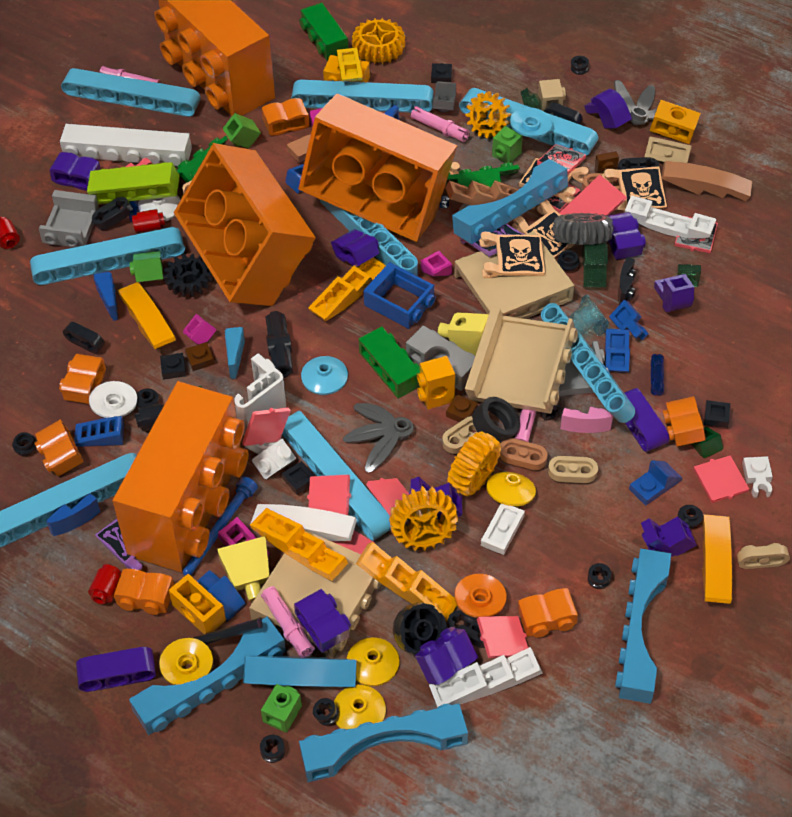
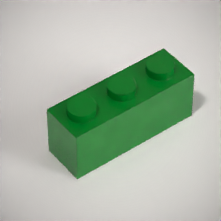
M323 3L301 9L300 26L302 30H306L310 41L315 43L319 54H322L327 61L330 55L337 56V50L348 49L347 36Z
M381 326L359 338V353L397 399L420 387L417 380L420 366L410 360L407 351L398 346L391 333H387Z

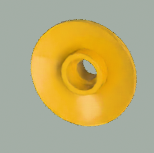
M514 472L496 473L488 479L486 486L488 494L495 501L508 506L526 505L534 499L536 488L531 480Z
M381 638L362 639L352 646L347 655V659L356 660V682L362 685H383L396 675L399 668L397 650L391 643ZM372 655L377 656L375 660H370L368 657Z
M182 638L169 644L161 654L160 671L165 680L172 685L197 680L211 672L213 666L212 653L209 647L198 639ZM186 664L192 665L188 669H183Z
M366 685L347 687L334 700L335 705L338 706L340 716L335 723L340 729L348 730L357 728L360 724L366 722L374 724L384 721L386 714L385 701L381 694L372 687ZM357 703H361L364 705L360 709L354 707V705Z

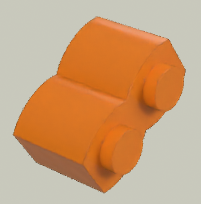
M300 98L289 99L283 103H271L262 107V119L269 135L277 136L288 131H298L309 127V115Z
M76 354L73 360L69 361L67 366L68 373L65 378L61 379L59 390L62 392L64 400L89 404L91 392L101 384L105 375L106 366L103 358Z
M694 396L665 402L667 410H662L665 424L671 425L667 426L669 439L675 440L676 446L705 440L704 428Z
M61 419L35 433L38 440L35 442V446L41 455L44 454L45 459L42 461L49 473L53 471L59 477L84 462L70 431Z
M123 569L114 598L117 605L127 611L143 609L146 613L152 615L166 613L171 600L169 589L174 586V581L171 576L161 573H146L136 569Z
M568 588L556 589L543 595L525 597L518 601V612L528 637H543L551 630L567 631L577 624L578 614Z

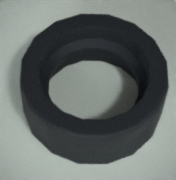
M488 397L474 410L472 415L476 431L492 435L500 444L502 441L512 438L520 428V419L516 410L502 398ZM488 412L493 413L502 421L504 429L499 428L491 421Z

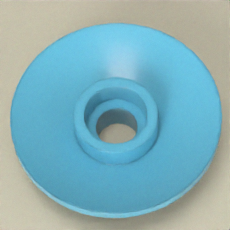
M527 107L512 113L510 125L514 131L523 136L541 137L550 132L552 120L544 111Z
M320 356L305 364L301 372V379L303 385L310 392L319 395H329L338 392L344 387L348 379V371L344 363L339 359L330 356Z

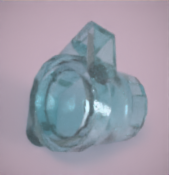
M588 294L581 298L580 306L569 316L583 335L593 329L600 336L608 328L609 322Z

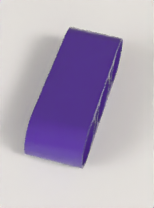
M634 388L624 392L635 408L634 417L630 421L625 422L643 451L648 452L669 443V434L641 391L638 388Z
M137 647L88 656L76 662L78 689L84 692L146 682L156 676L153 650L149 647Z

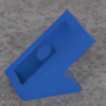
M652 460L648 472L632 482L629 490L646 506L682 481V477L667 462Z
M209 570L197 580L202 587L223 605L227 622L246 606L245 601L226 576L220 579Z

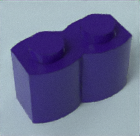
M60 152L50 168L51 180L60 185H72L75 188L87 190L90 171L101 170L100 163L92 157H78L73 153Z
M630 212L610 215L609 217L612 219L614 226L612 238L608 242L615 259L642 255L646 241L644 235L640 234L638 230L637 219L633 218Z
M356 229L331 242L335 256L339 260L347 261L356 267L380 254L377 239Z
M320 589L294 603V612L317 648L323 653L349 638L351 624L344 613L340 614L335 609L337 604L330 593L326 594Z
M447 628L441 632V637L436 642L429 641L420 647L421 650L415 657L428 684L439 685L447 681L459 670L467 667L478 658L465 629Z

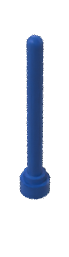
M243 476L236 484V495L209 532V540L205 552L200 558L192 556L183 569L184 576L187 574L191 576L218 538V532L227 525L243 500L254 495L258 486L252 479Z

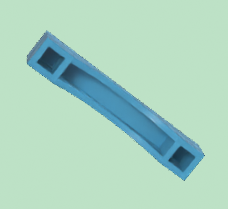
M551 159L544 161L533 168L528 182L515 193L494 202L467 206L452 215L454 234L470 244L480 240L482 232L491 233L567 188V168Z
M640 548L639 558H633L631 573H636L635 580L630 579L628 595H633L632 602H627L625 617L630 618L629 625L624 624L622 640L627 642L626 648L620 649L618 662L623 664V671H617L615 687L620 688L619 698L651 704L657 667L651 660L644 645L641 631L642 616L656 595L666 588L671 553Z
M268 616L262 619L263 627L261 629L244 633L230 657L211 673L184 684L169 686L152 685L130 698L132 710L147 734L150 735L154 732L162 731L168 726V723L178 717H185L193 708L201 703H208L222 690L234 687L244 677V656H282L286 652L284 638Z
M443 704L437 709L429 711L417 710L408 716H391L382 722L374 724L366 722L360 724L357 728L348 730L342 728L334 730L331 734L306 737L304 740L299 741L307 782L335 776L342 766L354 756L368 748L383 743L397 741L416 742L429 745L441 751L467 745L468 731L460 704Z

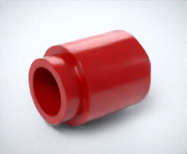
M158 209L137 212V215L132 216L135 233L162 229L161 226L165 225L163 212L158 213Z
M0 217V247L3 249L13 248L19 243L20 236L11 220L6 217Z
M105 564L97 570L88 590L92 601L97 604L112 602L121 576V571L117 567Z

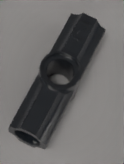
M272 311L269 315L265 316L268 333L266 336L268 353L275 368L282 373L283 378H286L293 373L290 334L287 333L285 314L279 311Z

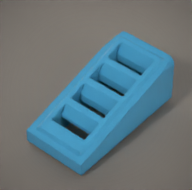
M243 327L226 328L225 330L228 367L231 379H236L244 348Z

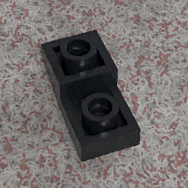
M629 257L626 258L620 274L618 287L619 305L624 300L632 301L636 292V288H633L637 272L634 269L635 259Z

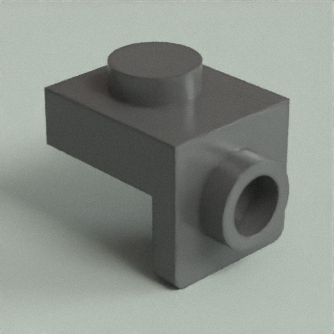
M436 82L433 109H437L439 112L453 110L456 100V83Z

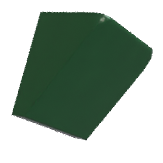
M704 427V441L691 443L703 458L723 450L721 434L708 427Z

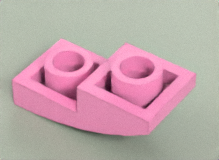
M590 407L588 414L564 408L560 429L579 433L605 432L611 430L613 416L609 411L602 408Z

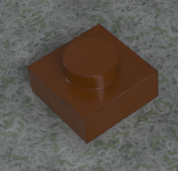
M617 151L596 155L595 173H604L606 169L618 170L619 155Z
M207 342L185 348V354L192 371L215 365Z
M456 394L446 410V417L461 422L473 415L474 410L478 407V402Z

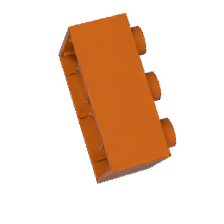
M158 0L160 9L154 12V16L165 36V41L160 43L163 57L170 65L177 63L182 68L186 80L192 87L200 85L205 90L208 101L215 109L223 107L231 116L234 113L243 116L275 99L269 35L231 0Z
M336 93L314 118L298 190L370 222L382 224L386 229L417 242L436 217L457 145Z
M213 143L174 211L176 218L225 296L232 303L273 306L282 290L289 285L291 276L303 257L311 250L316 238L256 150Z
M177 381L112 500L128 555L183 573V569L191 556L200 558L205 552L209 540V529L206 526L212 515L217 517L223 515L229 500V489L226 486L231 476L240 478L243 475L248 462V450L240 446L244 433V421L236 418L232 396Z

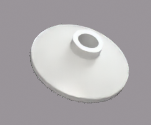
M177 195L175 197L139 200L138 211L158 209V213L163 212L164 220L168 221L175 217L174 211L180 202V198Z
M119 381L105 382L93 389L89 396V404L92 411L101 417H123L131 413L136 407L137 394L126 383Z

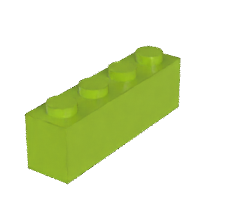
M173 162L90 171L87 193L89 195H96L98 204H108L119 197H125L128 201L175 197L178 191L179 174Z

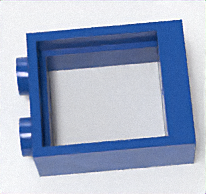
M391 262L384 267L363 291L364 305L408 329L421 319L423 312L430 308L436 299L433 284ZM394 284L420 297L408 311L382 298Z

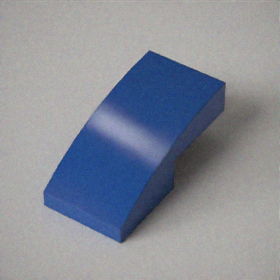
M606 329L605 367L608 368L609 372L629 373V330Z
M89 493L72 509L64 504L46 520L50 533L53 536L67 533L94 518L101 512L97 498Z

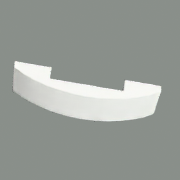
M632 195L625 209V213L630 212L639 224L675 237L708 238L716 222L715 218L697 213L694 214L692 219L652 208V201Z

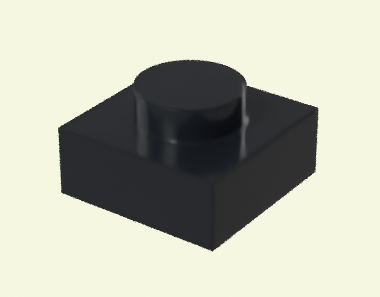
M432 63L431 83L451 82L452 64Z
M183 353L160 356L163 380L186 377Z
M706 400L704 425L728 428L731 403Z
M302 461L282 473V479L296 495L309 488L310 477L315 476Z

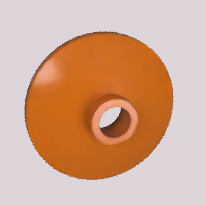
M472 574L466 576L457 584L454 597L457 606L465 614L474 618L492 617L498 614L505 606L506 590L499 580L490 575Z

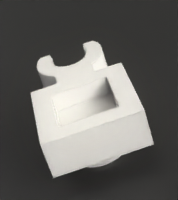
M768 456L743 458L742 465L746 484L754 483L751 491L752 496L757 498L758 489H763L766 492V496L770 497L772 486L769 482H771L773 476Z

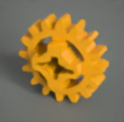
M488 91L484 95L482 92L477 94V98L471 99L473 104L467 105V108L470 110L469 113L465 114L466 117H470L467 125L472 124L473 128L471 131L478 130L479 137L484 134L486 138H490L492 135L494 137L504 126L510 124L506 120L507 117L511 116V113L506 111L510 105L504 106L505 98L498 99L499 93L492 95L491 91ZM483 101H489V102H492L493 104H492V105H488L487 102L484 103ZM484 125H488L489 127H493V128H491V129H490V128H486V127H484Z

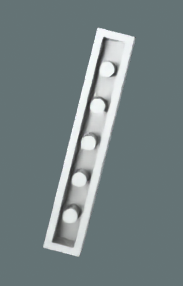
M66 124L60 139L62 152L73 153L78 157H92L99 160L140 163L142 159L148 158L152 164L173 162L174 166H178L186 159L189 161L192 150L189 133Z

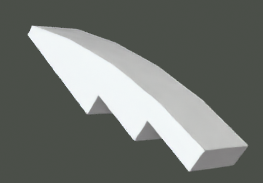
M257 504L251 521L252 523L268 508L303 525L305 530L329 541H351L357 519L340 513L308 507Z
M529 647L508 658L502 655L481 666L476 662L459 670L447 681L439 685L430 684L429 687L437 707L448 703L452 705L467 703L510 688L543 673L533 650Z

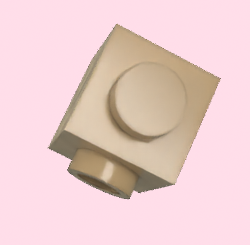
M560 79L539 81L538 99L541 110L544 111L548 104L552 102L563 105L566 92L565 88L561 87Z

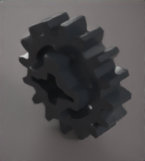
M193 253L190 257L182 254L181 259L174 257V263L168 262V268H164L165 284H167L168 290H173L174 295L181 292L182 297H185L187 293L194 297V292L202 294V288L208 289L209 282L213 281L212 273L202 257L195 258Z

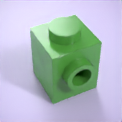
M236 113L233 114L223 127L224 132L234 145L238 147L243 146L248 149L261 134L253 120Z
M504 126L493 137L492 156L504 163H512L521 154L523 135Z
M160 251L133 255V262H129L131 276L135 275L136 282L163 279L164 272Z
M276 684L261 709L263 722L287 733L302 707L301 695L290 686L283 687Z

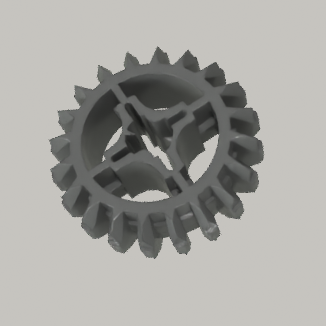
M582 212L565 214L555 218L553 233L554 238L562 243L593 245L609 241L612 238L614 225L612 224V219L603 214Z

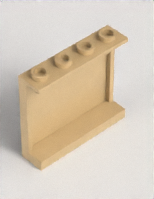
M533 231V232H530V233L524 234V235H537V234ZM542 241L544 276L499 275L492 278H484L482 275L484 263L491 262L498 265L497 253L487 256L482 251L455 261V278L462 276L487 314L490 313L491 307L501 309L503 316L526 319L541 313L542 309L550 303H555L559 306L573 300L574 284Z
M491 307L465 386L469 399L483 402L488 397H498L504 399L515 408L551 414L553 406L557 405L559 400V386L565 381L566 363L571 361L572 343H575L578 337V329L575 328L573 319L569 318L567 325L503 316L500 308Z
M305 530V532L323 540L327 548L345 556L348 564L333 581H330L284 553L249 607L251 620L257 618L262 620L268 616L272 623L280 626L267 604L261 598L262 592L268 587L274 586L277 589L280 597L298 623L300 621L294 612V603L322 589L326 594L330 593L337 604L335 609L340 614L344 613L351 624L349 631L354 630L360 619L359 614L362 609L366 610L372 600L371 594L375 588H380L381 583L356 565L361 554ZM304 628V633L306 634V637L308 638V640L313 642L309 633ZM347 639L329 649L331 658H334L338 650H343Z

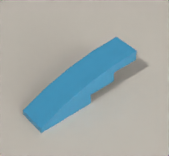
M244 656L243 683L355 687L356 660L315 657L300 658L297 656Z

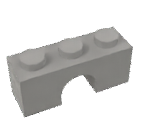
M423 325L406 342V351L410 360L420 365L422 362L447 356L455 372V388L462 391L466 386L475 355L464 351L454 342L448 341L435 330H430Z

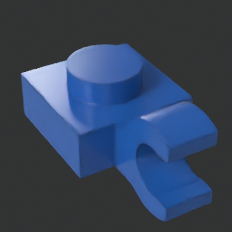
M626 300L609 316L619 329L630 330L636 338L640 337L641 340H644L649 334L638 323L642 316Z

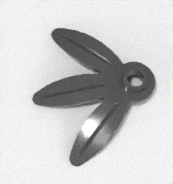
M615 80L614 90L626 102L632 118L630 122L639 126L646 124L648 120H653L657 108L648 110L654 100L655 87L649 85L642 92L635 106L623 83L620 80Z
M357 403L353 406L356 412L378 423L354 429L344 436L343 441L346 443H357L382 437L370 452L365 465V471L372 472L386 460L398 440H405L412 434L413 424L404 417L394 418L392 414L377 405Z

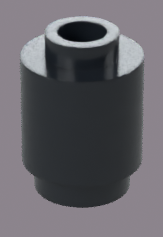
M157 403L138 408L139 413L135 414L138 428L143 427L144 431L151 430L165 404Z

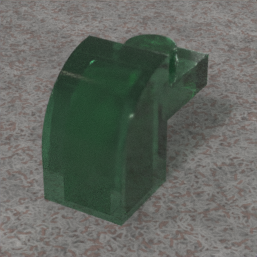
M607 243L582 244L583 287L606 288Z

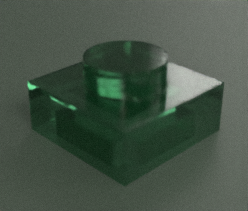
M528 88L521 91L525 106L541 110V100L536 93L533 94Z
M678 264L676 276L686 274L693 286L698 287L701 265Z

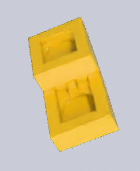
M358 49L337 50L342 82L362 80Z

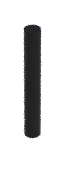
M260 618L193 638L205 644H210L261 629L263 623Z

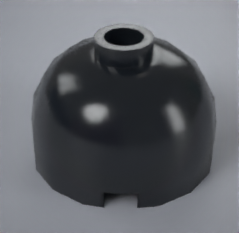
M414 603L405 606L398 612L393 623L395 642L400 649L410 655H416L421 650L420 647L429 641L436 642L441 637V632L447 629L443 614L439 613L432 604Z

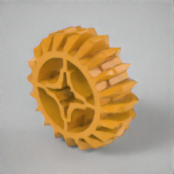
M374 18L373 21L367 19L366 23L361 22L360 26L355 27L352 35V47L358 49L360 60L366 59V62L373 61L374 64L377 62L383 64L384 61L391 63L392 59H397L399 55H402L405 48L404 31L401 26H398L397 22L392 23L391 19L387 21L383 18L381 20Z
M482 431L469 437L468 441L459 450L457 456L454 457L455 460L448 472L447 482L459 494L461 493L467 497L479 491L481 486L485 485L486 480L490 478V474L498 463L497 460L500 457L501 451L500 442L492 435Z
M422 486L420 491L416 492L412 488L411 494L403 493V500L395 499V507H391V515L389 516L390 528L398 543H403L405 548L412 546L414 551H416L419 547H422L426 551V548L431 546L435 549L437 543L444 544V538H451V531L456 530V522H458L456 506L449 495H445L442 490L436 492L431 487L426 491ZM441 511L442 515L440 519H437V513ZM407 518L411 519L409 526L405 525Z

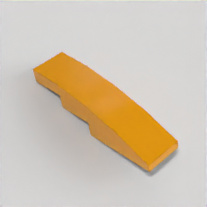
M373 257L358 268L353 266L342 279L337 277L308 309L324 321H328L364 294V289L386 265Z
M139 282L117 290L130 315L137 322L140 332L154 349L176 340L160 311Z
M268 508L250 524L254 531L262 537L265 536L266 540L330 581H333L348 564L345 556L327 548L323 540L305 532L303 525Z
M704 515V539L702 545L704 599L707 602L731 604L732 554L729 517Z
M373 542L367 544L356 562V565L375 580L411 604H432L439 613L443 614L446 622L457 606L455 598L422 570L414 571L398 556L391 558Z

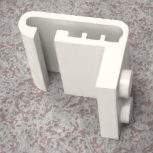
M260 354L251 358L254 382L247 387L249 401L244 404L243 397L240 394H237L235 397L237 419L244 421L243 435L246 433L254 411L286 408L283 375L269 359L265 360Z

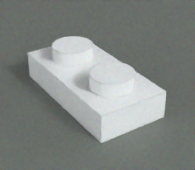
M500 504L481 539V546L504 555L524 518L525 511L513 506Z

